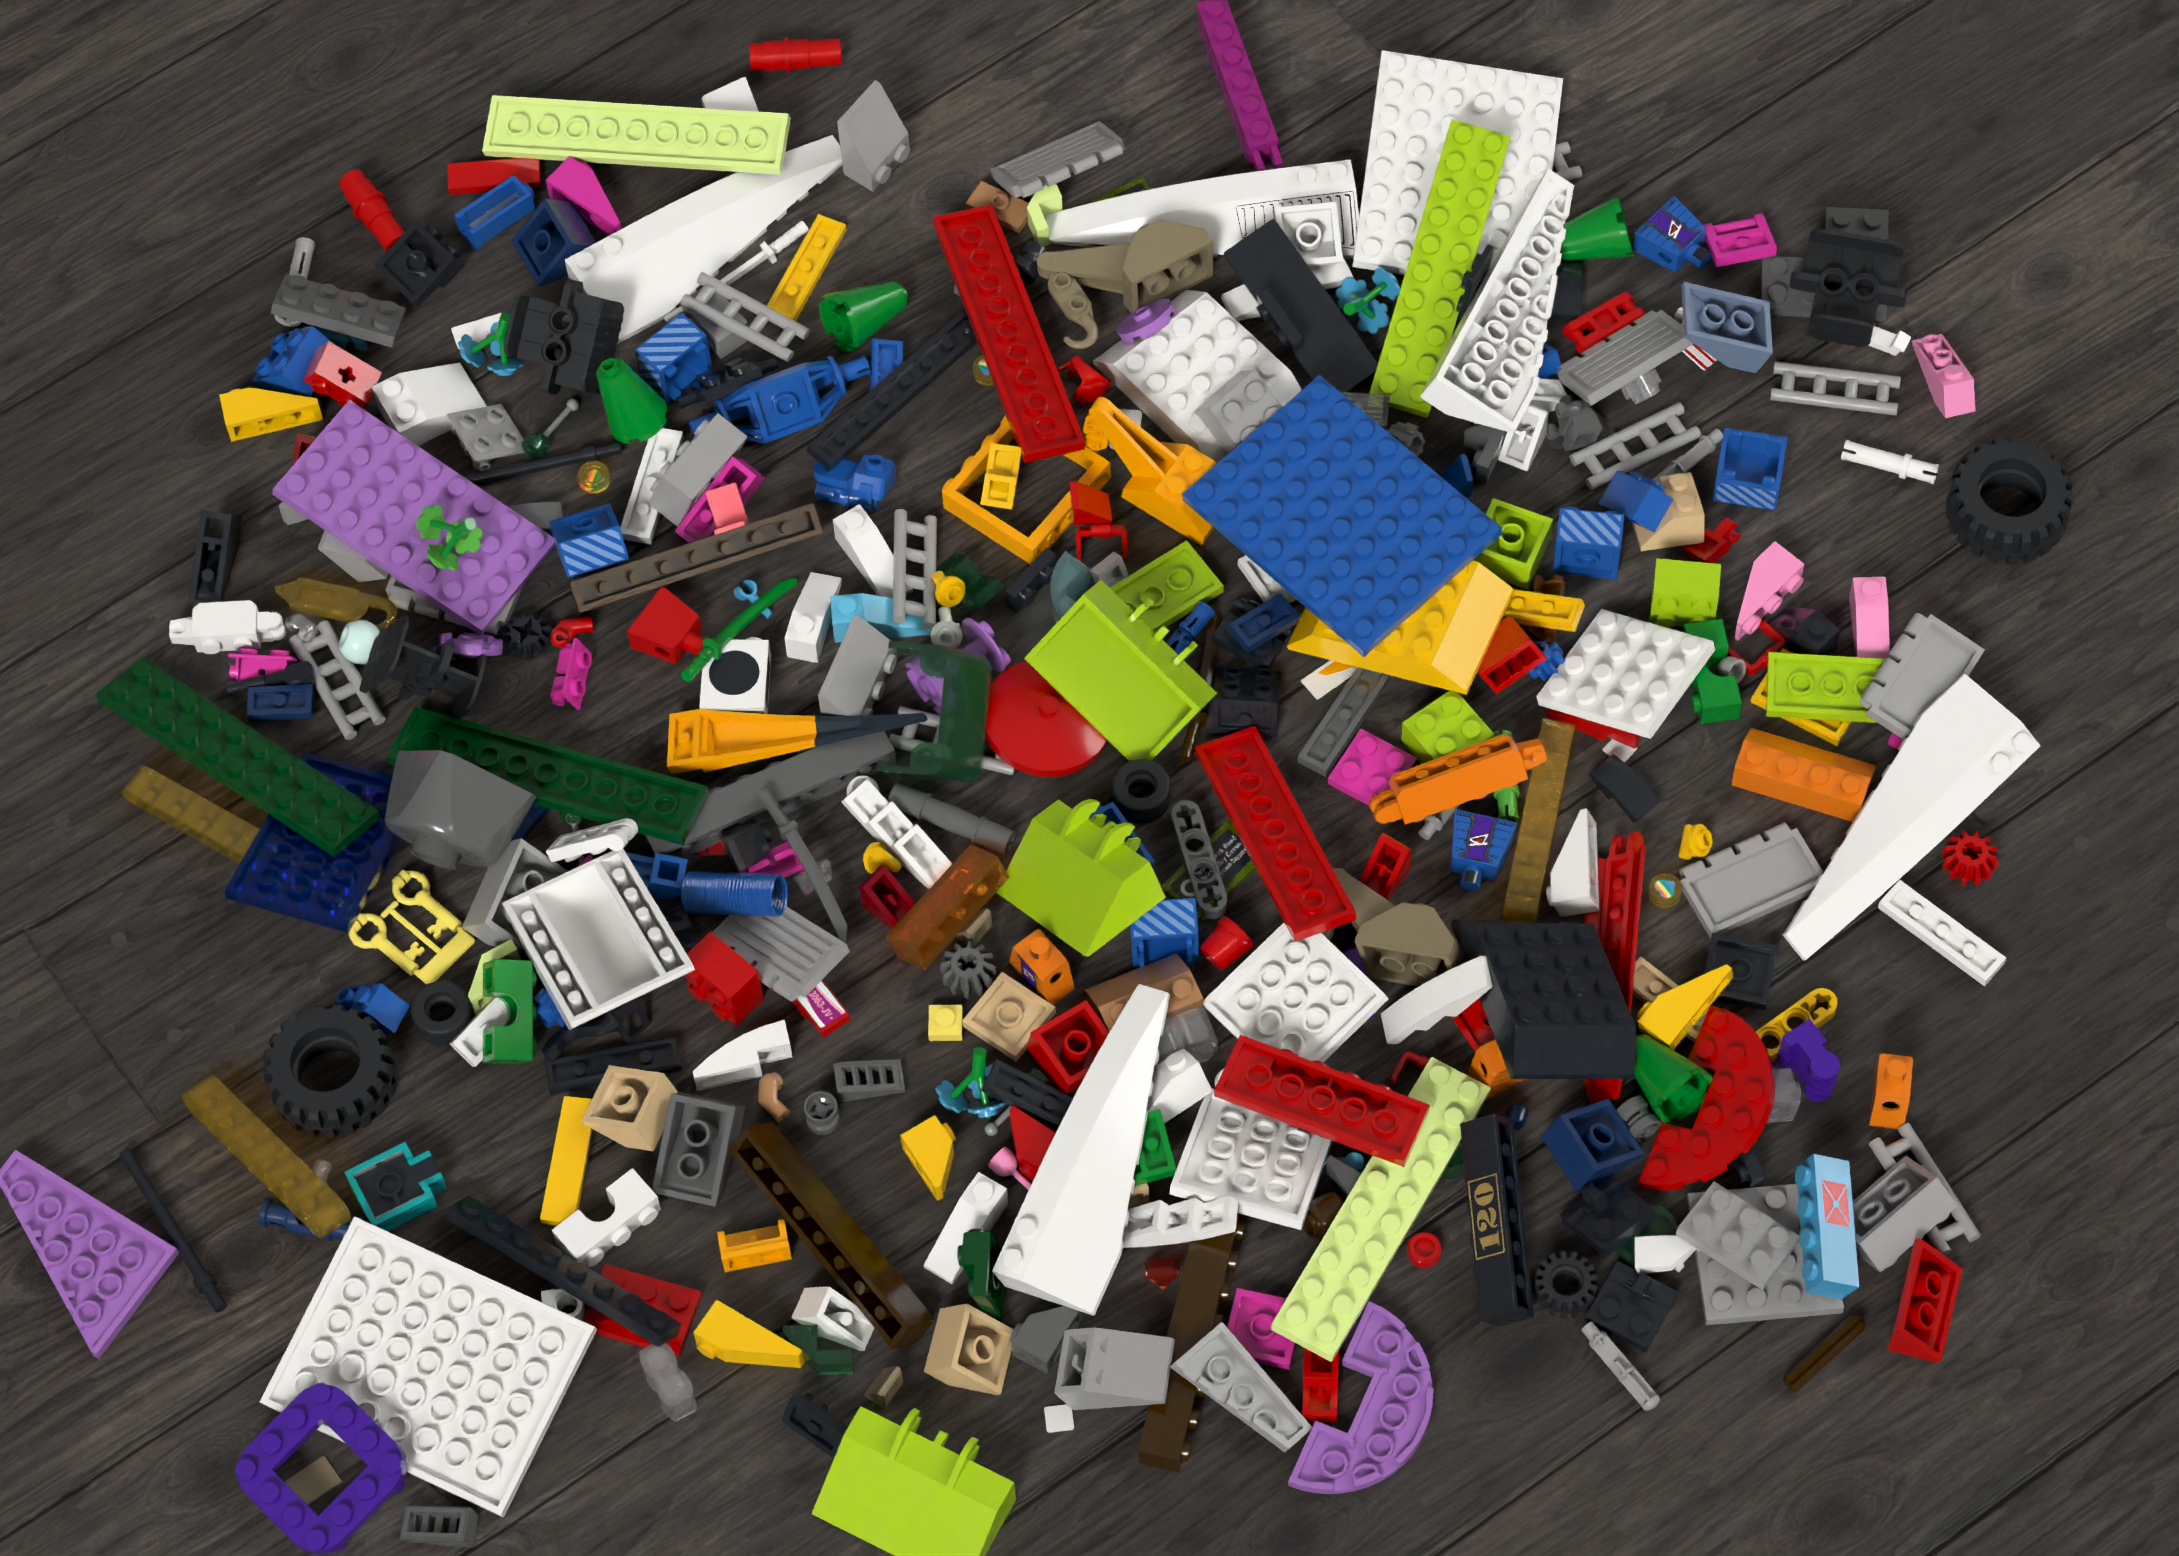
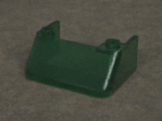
M889 641L888 648L898 655L920 656V667L926 675L932 678L944 679L938 743L924 742L917 745L911 752L909 767L877 765L876 771L885 777L971 783L979 778L983 769L992 675L991 663L984 655L976 652L941 645Z

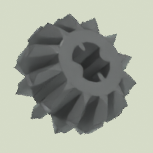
M970 940L967 942L966 948H962L959 944L955 943L954 952L945 951V962L940 964V973L943 974L942 983L945 986H951L950 989L953 995L962 990L966 999L970 996L971 991H975L981 997L983 993L982 987L989 988L993 983L991 977H995L997 973L996 966L993 965V954L986 953L983 944L974 949L973 943Z

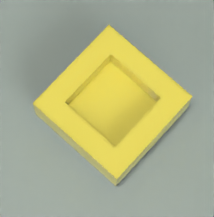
M929 1005V1041H962V1005Z

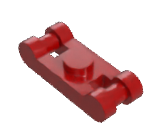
M1624 292L1569 322L1563 328L1562 333L1568 340H1573L1576 351L1581 355V352L1601 340H1608V336L1629 324L1634 327L1633 321L1646 313L1641 307H1636L1634 304L1635 300L1629 292ZM1618 311H1624L1626 314L1621 316ZM1588 328L1591 333L1585 336L1582 331Z

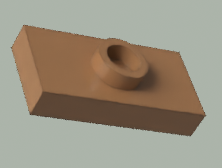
M983 181L979 183L966 202V209L992 204L1000 225L1018 234L1028 222V202L1014 198L1011 194Z

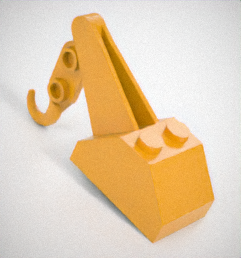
M1098 397L1089 409V414L1085 419L1082 432L1086 442L1085 446L1098 454L1100 450L1106 449L1109 443H1111L1132 474L1131 479L1123 488L1121 497L1202 546L1214 530V527L1183 501L1182 494L1212 469L1216 462L1188 444L1157 441L1123 414L1110 400Z

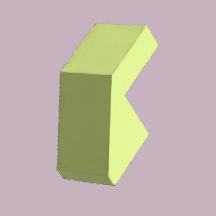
M1057 184L1050 187L1044 185V189L1036 192L1027 206L1029 228L1035 242L1043 247L1050 245L1049 227L1045 220L1046 215L1063 210L1062 195Z
M512 939L481 956L468 994L475 1015L493 998L483 997V963L493 959L521 960L518 949Z

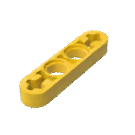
M1817 988L1761 1027L1756 1033L1760 1039L1766 1035L1775 1036L1781 1044L1782 1037L1792 1030L1787 1025V1020L1791 1017H1799L1804 1022L1810 1019L1818 1029L1835 1015L1838 1004L1837 997L1829 989ZM1816 1000L1820 1003L1828 1002L1827 1010L1820 1007L1814 1011L1813 1017H1811L1809 1013L1815 1009ZM1780 1045L1775 1049L1767 1048L1772 1061L1777 1058Z

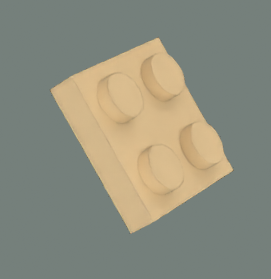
M1001 972L962 1020V1025L1017 1062L1027 1049L1026 1046L1031 1032L1049 1022L1056 1013V1007Z

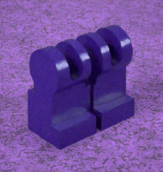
M1808 1019L1782 1037L1776 1063L1783 1072L1789 1068L1794 1071L1803 1082V1091L1808 1099L1822 1102L1827 1100L1832 1094L1840 1069V1062L1835 1054L1825 1049L1827 1040L1814 1023Z

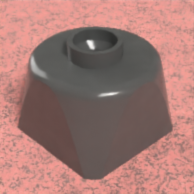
M442 750L398 751L389 791L385 823L391 832L412 844L409 850L412 855L427 863L448 870H456L458 863L485 868L497 862L518 830L536 797L532 793L454 754Z

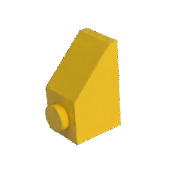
M934 1115L901 1134L900 1137L903 1151L938 1201L944 1196L954 1158L953 1141L956 1138L947 1123L941 1125Z

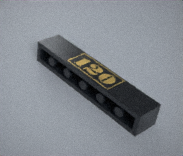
M1493 1113L1460 1123L1462 1138L1460 1146L1464 1157L1465 1169L1463 1177L1467 1186V1212L1470 1216L1471 1225L1470 1243L1473 1248L1475 1263L1473 1274L1477 1282V1310L1480 1315V1321L1500 1327L1533 1318L1534 1312L1513 1120Z

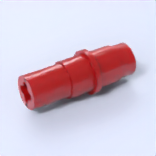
M784 37V40L749 43L751 70H786V73H790V70L810 69V67L842 66L840 39L789 40L788 37Z
M352 170L341 178L339 187L352 206L354 216L364 223L369 232L373 233L385 252H387L405 231L387 205L385 195L377 191L361 170Z

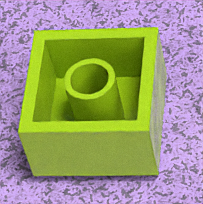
M1493 498L1486 515L1502 528V535L1473 561L1481 563L1503 581L1528 590L1551 540L1553 519Z
M1656 558L1649 623L1670 628L1673 626L1684 627V624L1715 620L1719 599L1721 564Z
M1451 690L1402 722L1401 741L1421 764L1494 737V733L1458 692Z

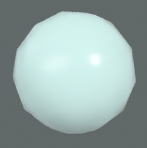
M355 620L347 623L340 637L339 651L354 664H366L376 636L379 635L380 630L367 620Z

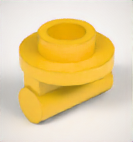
M943 571L933 573L931 578L936 585L935 598L937 602L944 607H953L960 603L965 595L964 582L956 576L945 577Z
M1703 824L1685 825L1678 856L1685 860L1696 856H1706L1713 844L1710 831Z
M881 842L871 843L863 855L865 869L870 874L881 864H884L892 872H898L902 866L901 861L888 853V849Z

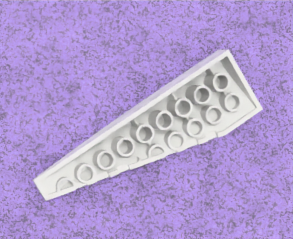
M833 135L785 152L782 175L736 172L676 200L565 259L568 278L583 282V294L623 304L624 318L617 342L619 344L663 320L667 314L676 309V306L681 302L685 294L692 295L697 291L696 288L701 285L697 283L701 272L715 277L719 273L718 269L727 261L732 262L767 231L768 225L775 219L779 221L787 214V209L797 200L802 201L809 194L808 191L815 184H821L842 166L840 145Z
M1966 674L1961 675L1918 716L1913 724L1912 732L1908 738L1903 740L1898 748L1899 753L1892 764L1887 766L1882 774L1881 782L1876 790L1870 793L1846 832L1845 840L1840 847L1836 848L1830 859L1832 861L1813 885L1815 886L1809 898L1803 901L1785 930L1783 936L1802 960H1807L1905 875L2040 747L2021 720Z
M1138 984L1091 1064L1044 1156L992 1270L1005 1287L1093 1316L1095 1315L1122 1255L1124 1244L1122 1236L1129 1218L1128 1204L1130 1194H1133L1135 1186L1134 1172L1140 1159L1148 1116L1146 1108L1148 1098L1152 1095L1154 1084L1152 1082L1154 1065L1158 1063L1159 1051L1157 1049L1160 1036L1163 1035L1170 995L1168 992Z

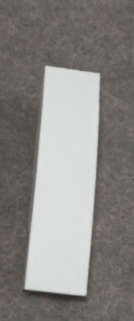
M1344 257L1343 263L1309 266L1325 290L1342 286L1343 279L1353 277ZM1244 284L1222 294L1221 299L1227 312L1237 321L1261 317L1256 309L1258 306L1257 302Z
M868 779L864 780L841 801L863 827L878 842L883 843L888 852L901 861L902 866L934 895H937L960 874L918 824L913 825L892 801L888 803Z
M1479 956L1446 971L1414 989L1381 1013L1387 1044H1399L1415 1030L1427 1031L1444 1016L1457 1017L1491 989L1493 985L1486 956Z
M1230 1195L1206 1203L1201 1202L1197 1198L1168 1205L1162 1200H1157L1128 1209L1127 1227H1124L1122 1236L1123 1248L1178 1244L1235 1232L1239 1201Z

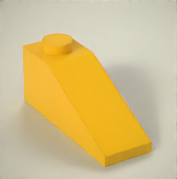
M251 387L233 389L228 393L219 394L231 442L323 420L317 398Z
M1727 964L1658 995L1653 1003L1650 1001L1646 1002L1637 1015V1018H1639L1637 1021L1639 1031L1650 1035L1672 1050H1675L1733 979L1732 967Z
M718 1300L714 1302L693 1332L697 1349L710 1359H714L716 1356L724 1362L802 1368L805 1363L801 1349Z

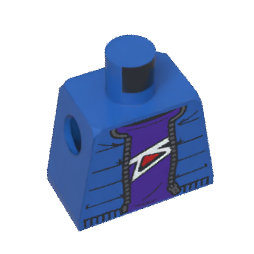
M1674 196L1635 232L1633 250L1671 271H1678L1688 261L1702 269L1711 259V254L1702 248L1705 243V227Z
M1455 809L1451 871L1462 874L1460 886L1463 889L1478 891L1482 879L1494 881L1498 878L1515 841L1516 822Z

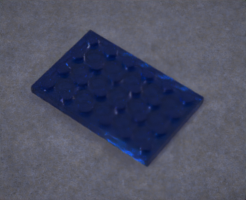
M304 752L300 760L379 811V820L333 857L268 814L225 888L226 899L349 933L401 840L399 836L387 828L385 823V814L393 776Z

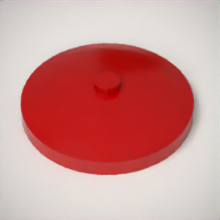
M1027 661L1015 664L1002 672L993 681L985 696L982 710V726L985 737L993 751L1004 762L1021 772L1039 777H1060L1073 774L1094 762L1108 742Z

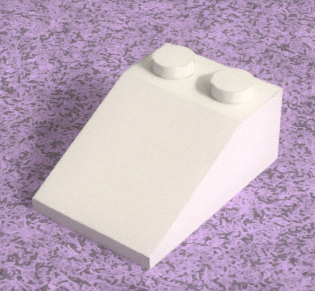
M460 362L399 373L372 386L377 407L388 426L417 446L451 430L452 425L447 414L486 407V404Z

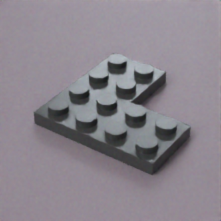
M1826 207L1825 229L1886 240L1888 239L1889 210ZM1784 256L1762 258L1761 300L1769 301L1770 315L1811 317L1815 293L1795 290L1789 286L1791 273L1793 271L1803 272L1806 258ZM1834 282L1824 285L1830 291L1840 289V286ZM1867 288L1856 290L1861 296L1871 294V291ZM1878 304L1875 321H1886L1887 305Z

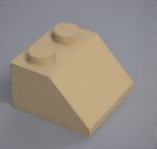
M1691 472L1657 478L1655 481L1665 486L1663 493L1673 498V501L1655 533L1632 523L1640 550L1647 551L1704 543L1705 514Z
M609 1065L581 1121L584 1125L625 1147L654 1151L664 1131L671 1093H678V1091L664 1073Z
M969 1304L940 1308L924 1372L949 1386L1000 1395L1012 1351L1010 1336L1014 1329Z

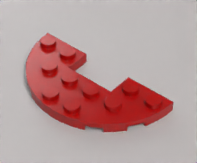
M1710 1005L1689 1060L1708 1071L1709 1074H1713V1080L1692 1129L1662 1123L1638 1181L1643 1189L1656 1191L1684 1189V1185L1701 1179L1703 1182H1706L1729 1169L1726 1165L1733 1161L1741 1152L1746 1154L1762 1133L1769 1119L1775 1096L1772 1059L1758 1034L1749 1024L1734 1013Z

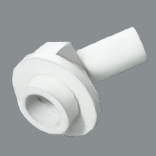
M941 607L937 610L940 622L932 627L931 641L934 646L941 650H953L961 643L962 630L959 623L952 621L950 607Z

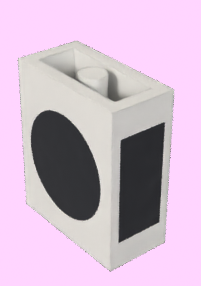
M750 637L745 640L732 639L722 648L719 660L712 657L702 668L699 708L768 714L771 667L769 640H762L757 637Z

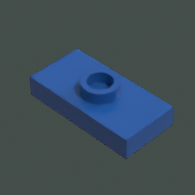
M872 338L870 342V391L903 363V341Z

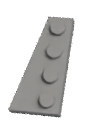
M1223 1322L1217 1325L1170 1366V1368L1283 1452L1290 1449L1312 1429V1426Z

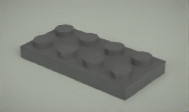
M285 274L273 301L270 314L393 347L403 322L406 308L398 306L392 301H380L370 298L360 292L352 293L341 290L332 284H320L309 281L300 275L291 276Z

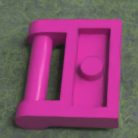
M1763 213L1753 214L1752 218L1718 225H1712V223L1702 224L1706 229L1705 243L1716 267L1776 256L1777 246Z

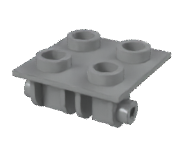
M502 404L447 414L452 425L451 431L457 435L460 440V446L464 449L465 454L471 456L472 465L476 470H489L491 459L530 451Z

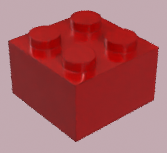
M711 931L687 953L695 969L685 975L689 985L687 987L688 991L698 1001L704 999L712 1006L711 1009L714 1014L725 1022L728 1019L737 1027L764 1000L758 970Z
M1085 1000L1032 1031L1026 1048L1054 1088L1072 1096L1079 1089L1109 1031L1088 1001Z

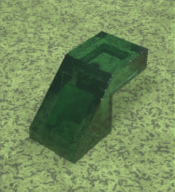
M953 553L936 569V571H943L945 577L956 576L964 582L965 595L961 601L968 606L982 608L1004 588L997 577L981 575L968 555Z
M818 1325L783 1326L784 1340L803 1351L805 1363L819 1376L854 1375L852 1350L820 1351Z

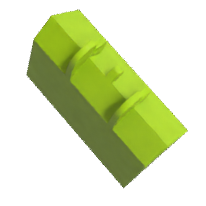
M1100 580L1078 599L1024 659L1129 762L1139 759L1152 761L1212 700L1217 692L1184 661L1198 646L1194 641L1178 655L1162 640L1169 632L1164 625L1155 633L1140 618L1153 604L1150 598L1133 611Z
M1058 799L1032 819L996 893L1082 955L1089 957L1166 897L1150 862L1136 853L1141 839L1138 837L1128 838L1124 842V839L1132 833L1135 827L1133 824L1109 822L1102 827L1106 815L1096 814L1089 819L1090 815L1097 810L1100 804L1099 801L1088 799L1080 802L1072 809Z
M860 1406L843 1435L812 1515L894 1556H985L1016 1501V1493L1013 1481L974 1462L980 1447L977 1445L979 1439L974 1437L969 1439L959 1455L943 1447L949 1434L941 1430L933 1442L916 1434L921 1421V1417L918 1416L920 1410L916 1408L909 1412L900 1426Z

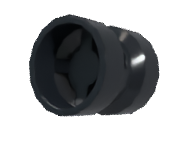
M1027 241L1020 250L1021 255L1015 257L1014 261L1023 283L1033 284L1039 277L1037 258L1041 253L1048 251L1035 241Z

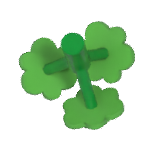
M435 504L431 507H424L422 514L416 521V528L421 531L420 536L425 540L429 538L436 540L439 538L441 529L451 531L446 536V546L442 544H437L436 546L429 544L427 547V557L433 565L440 569L449 568L456 571L459 568L457 556L450 553L453 547H455L458 554H464L466 551L474 553L480 549L481 543L479 539L482 538L483 531L480 528H476V522L473 518H465L461 523H445V518L442 516V507Z

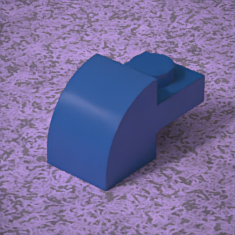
M626 852L653 899H671L681 893L688 859L655 853V857L652 858Z

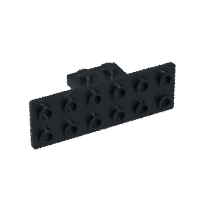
M1275 219L1270 220L1224 252L1225 259L1257 302L1258 306L1256 309L1266 323L1268 321L1272 323L1276 329L1274 335L1283 348L1289 347L1312 381L1320 375L1344 395L1376 373L1378 363Z

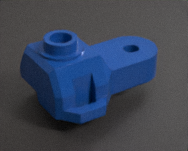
M864 454L857 463L842 460L831 471L827 470L817 461L814 464V478L822 484L848 489L852 495L859 497V504L864 510L872 512L873 500L881 501L885 498L887 492L891 491L896 481V468L892 460L885 459L880 455Z

